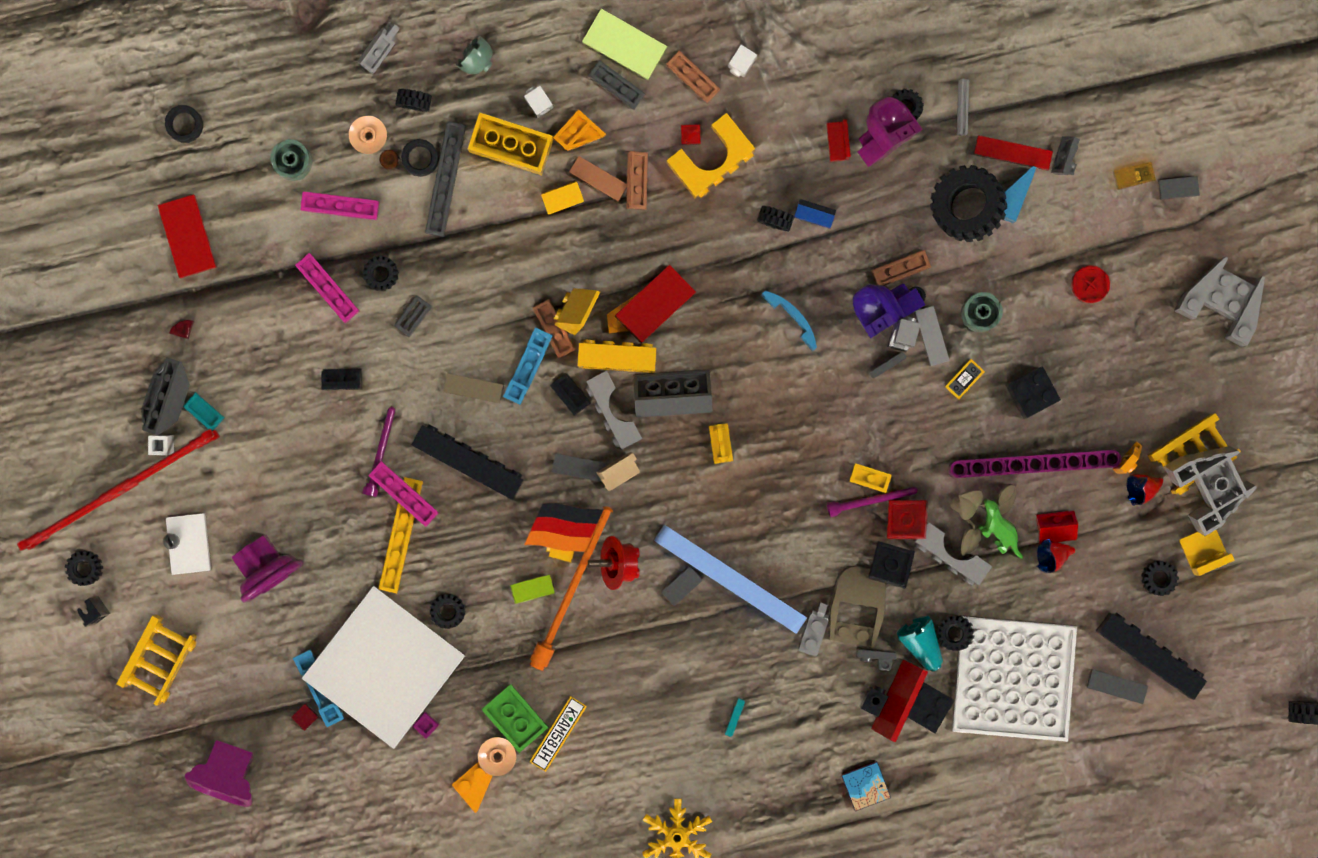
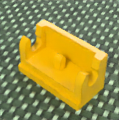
M577 181L541 193L548 215L584 202Z

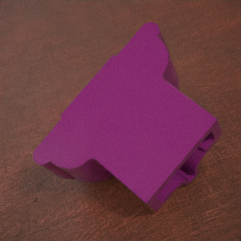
M885 97L872 104L869 108L866 120L868 131L859 137L862 148L857 152L866 165L870 167L887 157L923 129L901 101L893 97Z
M267 535L261 536L232 556V559L246 578L240 585V592L242 594L240 599L243 603L250 602L259 595L266 593L303 566L301 559L297 560L292 555L281 556Z
M216 740L205 765L198 764L190 772L185 773L186 782L194 790L234 805L249 807L253 800L250 784L245 777L254 758L253 753Z

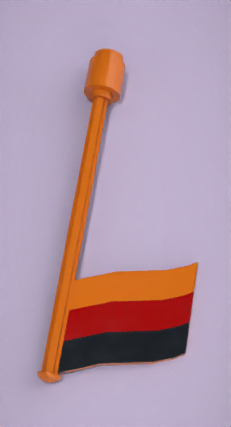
M543 503L524 545H540L562 551L584 552L545 640H542L541 643L537 642L531 655L530 665L538 670L544 671L555 651L552 648L553 639L611 512L613 513L612 508L609 506H603V509H586L562 503Z

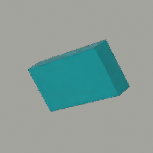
M196 392L183 406L206 428L212 431L225 419L220 412Z
M737 697L724 732L729 737L734 734L745 704V700Z

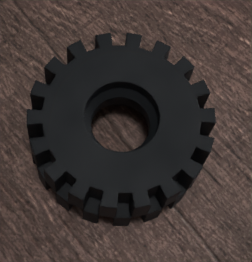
M1289 701L1288 721L1318 725V702Z

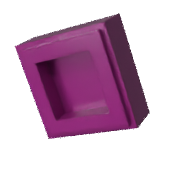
M425 712L412 727L427 739L440 724Z

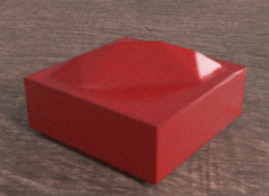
M681 125V145H700V125Z

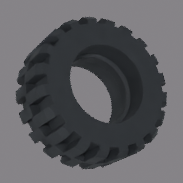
M965 165L959 166L960 170L956 171L954 168L949 170L950 174L948 176L943 174L940 177L941 183L935 184L934 189L936 191L931 193L930 198L933 201L930 204L931 211L933 212L932 216L939 227L948 236L954 237L955 240L973 242V239H977V241L983 240L984 235L991 236L993 234L992 230L994 228L998 229L1001 226L999 222L1004 220L1006 216L1004 210L1007 209V202L1005 201L1007 197L999 181L986 169H978L975 165H970V168H967ZM969 188L980 189L986 196L983 210L971 219L963 220L955 217L952 212V204L955 197L963 190Z

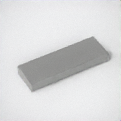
M934 306L915 311L917 322L920 323L919 329L930 367L950 361Z

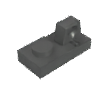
M1062 136L1051 173L1055 175H1074L1077 164L1072 160L1078 150L1080 139Z
M856 648V656L860 658V661L872 662V659L878 658L879 670L890 671L892 662L896 660L897 656L896 652Z

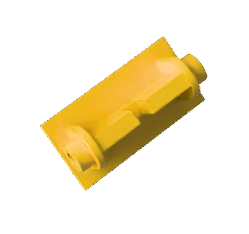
M728 423L709 426L714 464L733 461Z

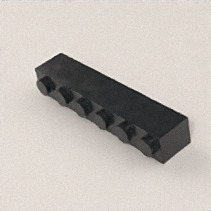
M430 424L427 427L421 426L411 444L413 447L507 498L515 499L525 481L521 478V473L513 469L511 472L505 470L506 465L496 460L492 463L487 460L489 456L480 451L477 454L470 451L472 447L463 442L461 445L455 443L454 437L447 433L444 436L437 433L438 429Z
M1108 613L1096 632L1189 699L1195 700L1207 683L1203 678L1204 674L1195 668L1193 671L1189 669L1186 661L1180 657L1175 659L1171 656L1172 651L1164 646L1162 648L1157 646V641L1151 636L1147 635L1145 637L1140 634L1141 629L1134 624L1130 626L1124 622L1125 618L1120 614Z

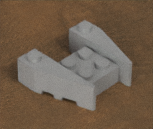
M1228 257L1219 259L1194 285L1183 293L1174 311L1190 320L1197 318L1203 305L1233 321L1225 338L1243 347L1249 344L1257 328L1265 277L1256 278L1252 285L1224 270L1223 267L1228 260Z
M1231 446L1181 456L1164 466L1171 482L1180 488L1193 480L1195 481L1206 504L1191 512L1188 516L1195 530L1204 536L1222 527L1227 517L1231 513L1234 514L1239 504L1257 489L1256 485L1248 481L1242 482L1231 460L1232 457L1240 452Z

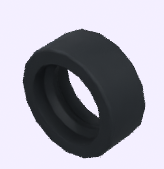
M178 105L167 113L165 128L173 139L181 143H189L201 135L203 120L194 108L187 105ZM188 113L194 118L195 127L190 134L180 135L174 130L173 121L178 114Z
M412 140L402 150V164L414 176H428L438 165V152L433 144L427 140ZM416 147H424L431 154V162L424 169L414 168L409 162V154Z

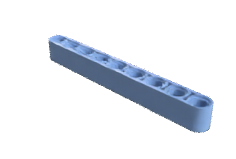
M666 525L662 526L655 537V542L794 633H798L807 617Z

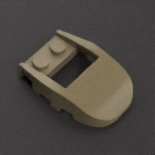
M851 566L842 570L838 575L829 602V640L874 648L884 619L886 584L868 579L869 568ZM840 601L878 608L874 628L837 621Z

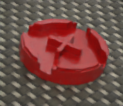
M1088 265L1080 268L1074 274L1071 288L1078 300L1093 304L1106 297L1110 290V279L1108 274L1100 267Z

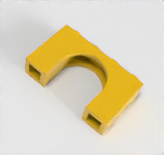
M727 113L711 125L712 130L727 149V158L722 166L715 170H702L691 161L682 149L667 160L668 166L694 198L705 196L709 192V187L713 184L715 186L719 185L724 180V175L728 172L730 174L734 173L739 168V163L743 160L746 163L754 156L755 147Z

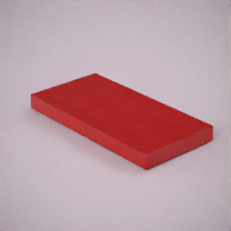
M193 194L157 205L179 278L182 279L217 268L196 196Z
M669 265L625 305L615 317L640 343H643L687 302L696 291Z
M904 659L902 660L887 693L889 697L879 717H876L871 729L893 742L897 741L928 671Z

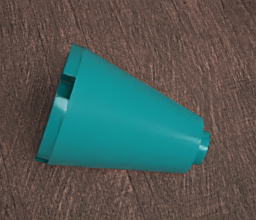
M922 616L913 619V624L910 626L907 623L903 625L896 633L898 639L926 670L933 672L940 669L943 659L932 619L929 616Z

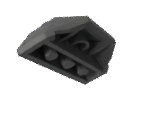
M166 357L164 362L154 371L141 409L143 431L158 436L178 421L190 386L182 362Z

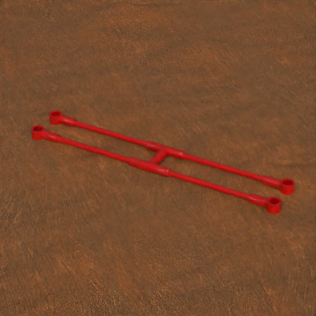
M209 429L203 432L186 446L134 477L127 478L99 495L97 499L50 527L18 542L19 550L35 548L38 544L50 538L52 534L104 503L121 496L139 485L141 481L193 450L199 449L218 439L220 435L217 430L212 431Z

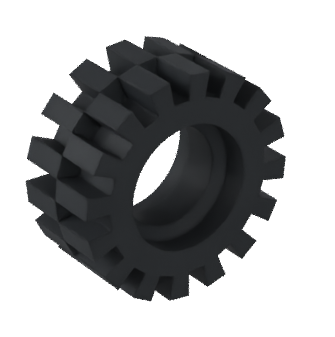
M906 88L901 91L898 90L893 94L892 97L899 101L908 100L912 103L913 110L911 113L916 120L921 116L924 103H922V97L918 96L919 93L913 92L912 89L907 90Z
M398 89L395 105L410 110L429 112L432 96L421 91Z
M765 205L761 207L757 221L763 225L787 232L790 231L794 220L792 214Z
M374 256L364 265L363 278L372 289L386 291V289H391L396 284L399 271L396 264L388 257ZM379 266H384L388 270L387 278L382 281L376 280L373 274L374 270Z
M91 551L76 552L71 555V558L67 559L68 564H65V568H67L65 574H68L69 577L67 578L72 580L73 584H78V586L94 584L103 573L101 572V569H103L101 559H98L99 556L97 554L94 555ZM81 561H87L91 566V571L86 576L80 575L77 571V566Z
M1153 561V563H1149L1143 569L1144 573L1141 575L1143 577L1141 581L1145 585L1143 587L1154 595H1168L1171 591L1175 590V586H1178V571L1168 562ZM1157 571H1163L1167 575V581L1162 586L1156 585L1153 581V576Z
M444 594L437 597L430 606L431 620L442 629L458 626L463 621L466 612L463 601L458 596L452 594ZM444 604H450L455 609V614L450 619H445L441 616L440 609Z
M962 616L947 617L939 625L938 628L940 630L937 632V635L940 638L938 640L942 642L941 645L943 647H947L946 649L960 651L972 644V639L975 637L973 632L975 630L972 629L971 626L973 625L971 622H968L967 618ZM953 626H959L963 631V636L959 641L952 640L949 635V631Z

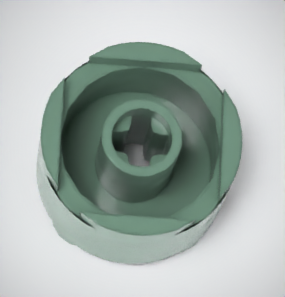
M284 140L278 143L271 152L270 160L274 170L286 180H302L312 168L311 153L297 140ZM294 158L295 161L290 164L288 159Z
M979 292L972 295L964 302L961 309L964 325L975 332H986L994 328L1001 321L1003 315L1001 303L993 294L988 292ZM981 308H983V311L986 312V314L982 317L980 313H978V310H980Z

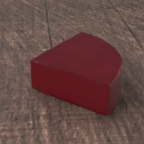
M180 321L171 328L169 333L189 339L194 321Z

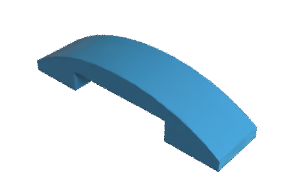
M764 291L762 296L774 309L780 304L805 331L800 338L814 351L817 348L814 334L800 311L784 298Z
M535 327L515 374L505 391L504 398L521 405L553 335Z
M311 649L293 658L301 676H304L316 661V657ZM307 683L326 727L345 719L340 707Z

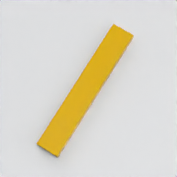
M404 477L403 480L420 495L423 481ZM399 503L378 588L379 590L398 593L415 520V517Z

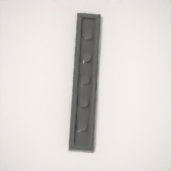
M447 121L425 234L445 236L466 130L465 124Z

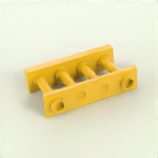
M1216 413L1209 414L1148 454V458L1151 462H1161L1164 467L1170 463L1167 459V454L1172 450L1177 452L1180 457L1188 455L1183 448V443L1188 440L1190 442L1193 441L1199 452L1208 451L1199 438V433L1204 429L1210 432L1219 448L1226 447L1227 444L1215 427V422L1220 419ZM1234 456L1231 458V460L1234 461L1238 457ZM1193 480L1181 488L1176 485L1170 491L1172 494L1179 493L1181 495L1188 491V486L1195 481Z
M152 615L116 685L124 688L133 684L156 696L154 705L158 706L162 702L165 703L170 695L168 692L188 652H192L197 644V641H195L197 635L192 634L187 639L164 627L161 623L162 617ZM155 633H160L183 645L184 647L180 655L178 656L155 644L152 640ZM146 650H151L174 662L175 664L171 672L168 673L145 661L143 656ZM137 667H142L165 679L166 681L162 689L159 690L136 678L134 673Z

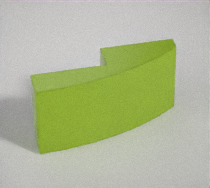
M550 575L510 585L515 604L555 593Z

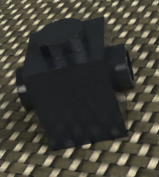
M876 685L874 688L869 686L859 707L879 717L889 696L884 694L886 690ZM877 697V701L873 703L872 699Z

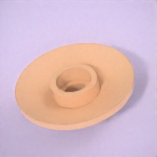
M363 116L352 123L349 129V140L358 152L373 154L381 150L385 145L387 130L378 118ZM367 133L372 134L371 139H366Z
M501 737L490 738L479 749V765L489 775H505L515 765L516 750L507 739ZM496 752L501 754L500 759L494 758Z

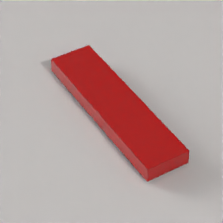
M980 135L977 136L974 155L1028 167L1034 166L1047 171L1050 168L1053 151Z

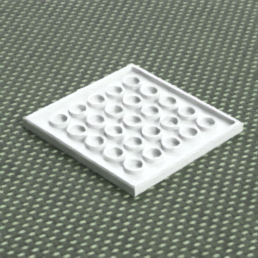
M373 586L302 679L395 749L465 655Z
M962 616L967 618L969 623H972L973 626L971 627L975 630L973 632L975 637L972 639V644L968 645V648L958 651L952 731L1068 742L1077 626ZM960 628V639H961L962 636H963V631H962V629Z

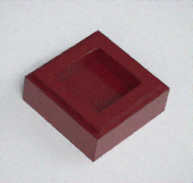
M305 703L291 718L305 731L319 716Z

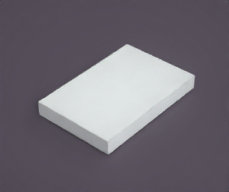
M205 513L167 517V535L175 534L180 540L177 548L169 549L172 575L211 571ZM168 537L170 546H173L170 538Z

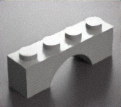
M905 317L896 322L892 327L887 347L905 352L908 351L909 347H915L920 323H916L917 319Z
M605 371L586 381L588 386L585 388L590 397L594 395L597 401L594 405L598 413H603L606 418L603 420L608 431L612 430L614 434L612 440L616 448L621 447L623 450L642 440L634 422L620 421L611 413L609 400L616 387L608 372Z
M927 522L926 539H914V542L917 543L915 547L924 553L929 551L933 554L931 558L938 563L944 562L949 565L947 569L957 575L959 572L965 576L963 580L971 586L974 583L980 585L992 566L977 555L964 560H957L951 557L944 547L945 533Z

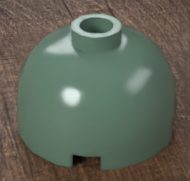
M479 35L478 39L475 38L462 53L463 60L459 58L456 66L468 74H478L482 70L486 72L492 65L490 60L493 56V51L490 44Z

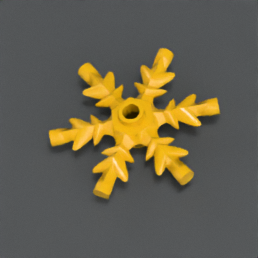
M674 798V809L669 808L673 817H669L674 822L672 827H667L666 821L662 824L658 815L653 819L646 814L643 821L652 825L648 830H658L657 834L664 833L665 839L663 841L656 839L658 843H648L651 848L642 852L644 858H648L653 854L657 858L661 850L665 853L668 846L673 849V852L669 855L673 856L672 858L685 857L680 852L683 847H688V853L690 854L692 851L695 858H699V855L703 858H710L712 853L703 849L706 847V844H696L698 840H689L691 833L698 835L696 831H706V828L703 826L712 823L710 816L708 815L702 820L697 816L693 824L689 821L688 827H683L681 822L685 818L681 817L686 812V808L681 809L682 798ZM675 835H680L681 839L679 841H675L673 837Z

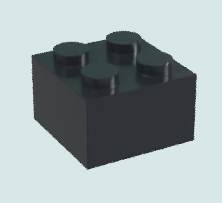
M1043 366L1005 385L1023 419L1029 418L1061 400Z
M923 682L907 718L936 734L955 700Z

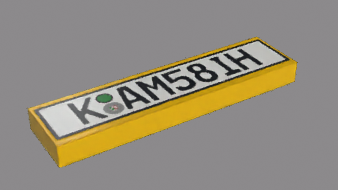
M570 696L531 758L530 762L545 772L547 771L587 706Z

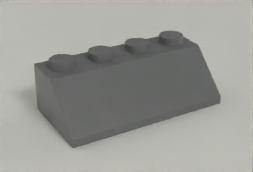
M709 370L633 375L636 417L713 412Z

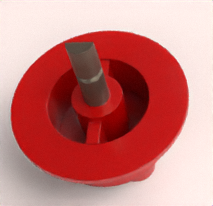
M609 536L603 543L600 560H588V568L601 567V574L605 585L610 590H617L623 581L631 582L639 577V549L631 543L622 544L616 536Z

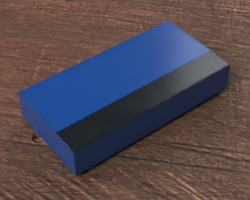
M800 199L794 218L831 229L836 210Z

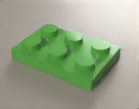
M512 684L507 686L481 709L519 753L549 728Z

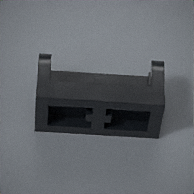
M362 368L323 369L321 372V390H362Z
M564 374L550 385L574 416L591 404L568 374Z
M99 596L88 598L84 601L87 607V614H84L81 608L77 610L79 616L84 621L83 625L85 627L96 625L111 614Z

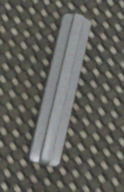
M960 79L958 81L957 135L960 136L968 134V79Z

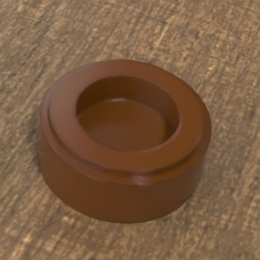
M385 150L381 153L379 161L385 169L392 170L398 166L399 157L393 150Z

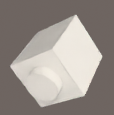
M740 45L728 65V68L731 69L730 72L737 77H740V75L745 77L756 60L757 54Z
M533 86L526 91L524 98L537 118L553 109V104L541 86L537 88Z
M160 434L158 436H148V455H170L174 453V435Z

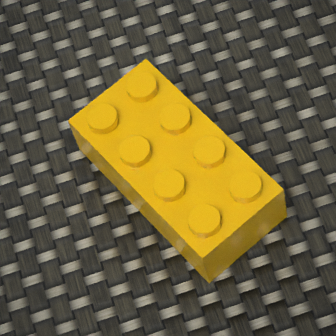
M479 112L468 151L542 176L554 139L552 135Z
M583 340V343H579L578 368L655 373L657 349L653 348V344L641 343V347L634 346V343L622 342V346L615 345L613 341H603V344H595V340Z

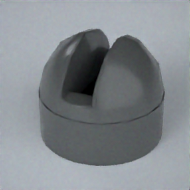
M168 534L163 539V544L167 549H175L180 543L179 537L175 534ZM168 537L170 538L173 546H170L169 541L167 539Z

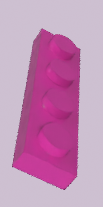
M303 191L300 210L377 221L379 201Z
M308 253L295 265L345 324L360 312L311 253Z
M382 461L368 475L425 527L438 515L439 512Z

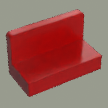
M843 119L842 122L827 123L830 162L849 160L851 154L847 119Z
M1075 511L1036 515L1039 529V544L1077 540L1078 521Z

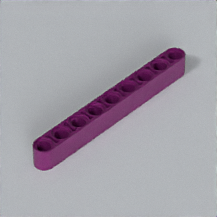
M1116 450L960 460L950 463L948 472L954 478L1112 468L1117 467L1121 463V455ZM1109 454H1113L1115 457L1113 464L1107 462ZM1090 455L1096 458V463L1093 466L1088 463ZM1071 456L1077 460V464L1074 467L1068 463ZM1052 457L1058 461V465L1055 468L1049 465ZM1032 459H1036L1039 463L1038 468L1035 470L1030 467ZM1013 460L1018 461L1020 464L1017 471L1011 468ZM995 461L999 462L1001 466L998 472L992 470V463ZM975 463L981 465V471L978 474L972 469ZM956 464L962 466V473L959 475L953 471V467Z

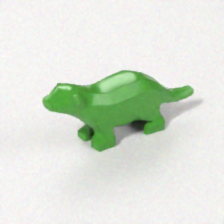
M985 499L986 523L985 525H978L981 533L986 538L991 533H994L999 539L995 540L994 543L1002 554L1006 553L1008 547L1011 546L1013 552L1022 559L1023 555L1017 547L1018 535L1015 525L1001 515L996 502Z

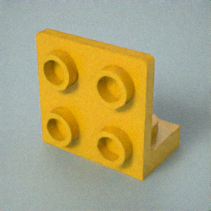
M1217 529L1206 536L1197 531L1179 539L1194 575L1200 576L1235 561L1232 553L1226 552Z

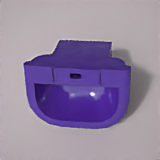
M903 283L892 290L882 285H865L853 296L854 311L870 338L926 305L916 288L910 291Z

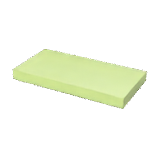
M603 9L599 11L582 43L647 80L651 77L667 49L666 45Z

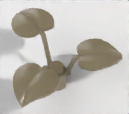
M1009 484L1000 491L997 505L1001 515L1006 514L1012 508L1016 499V485ZM971 490L956 495L951 501V509L959 512L960 517L970 525V529L966 530L962 538L961 557L970 554L981 540L982 533L979 527L975 528V525L970 520L978 506L985 507V504L981 503L983 494L979 490Z

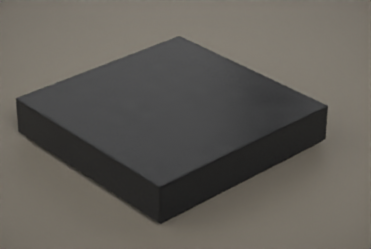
M878 541L868 579L906 589L915 551Z

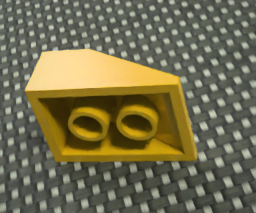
M573 288L570 293L566 292L562 300L565 304L562 310H557L554 319H556L554 325L576 335L585 325L600 292Z

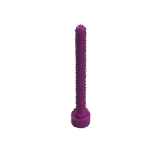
M393 406L389 407L372 471L384 457L395 414ZM372 478L363 487L362 494L377 497L378 486Z
M911 487L840 504L839 502L831 501L827 502L829 516L835 517L844 510L917 494L918 489Z

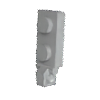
M388 22L384 28L378 31L357 62L370 73H375L395 45L394 36L400 28L394 23Z
M820 602L817 611L812 610L798 651L817 657L829 621V615L825 614L827 604Z

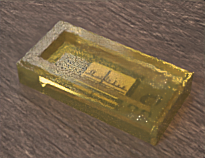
M1151 162L1113 171L1117 190L1156 180Z

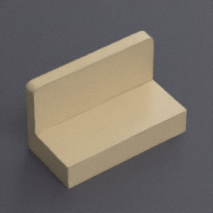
M633 453L623 455L596 472L607 491L613 490L640 473L634 462L637 459Z

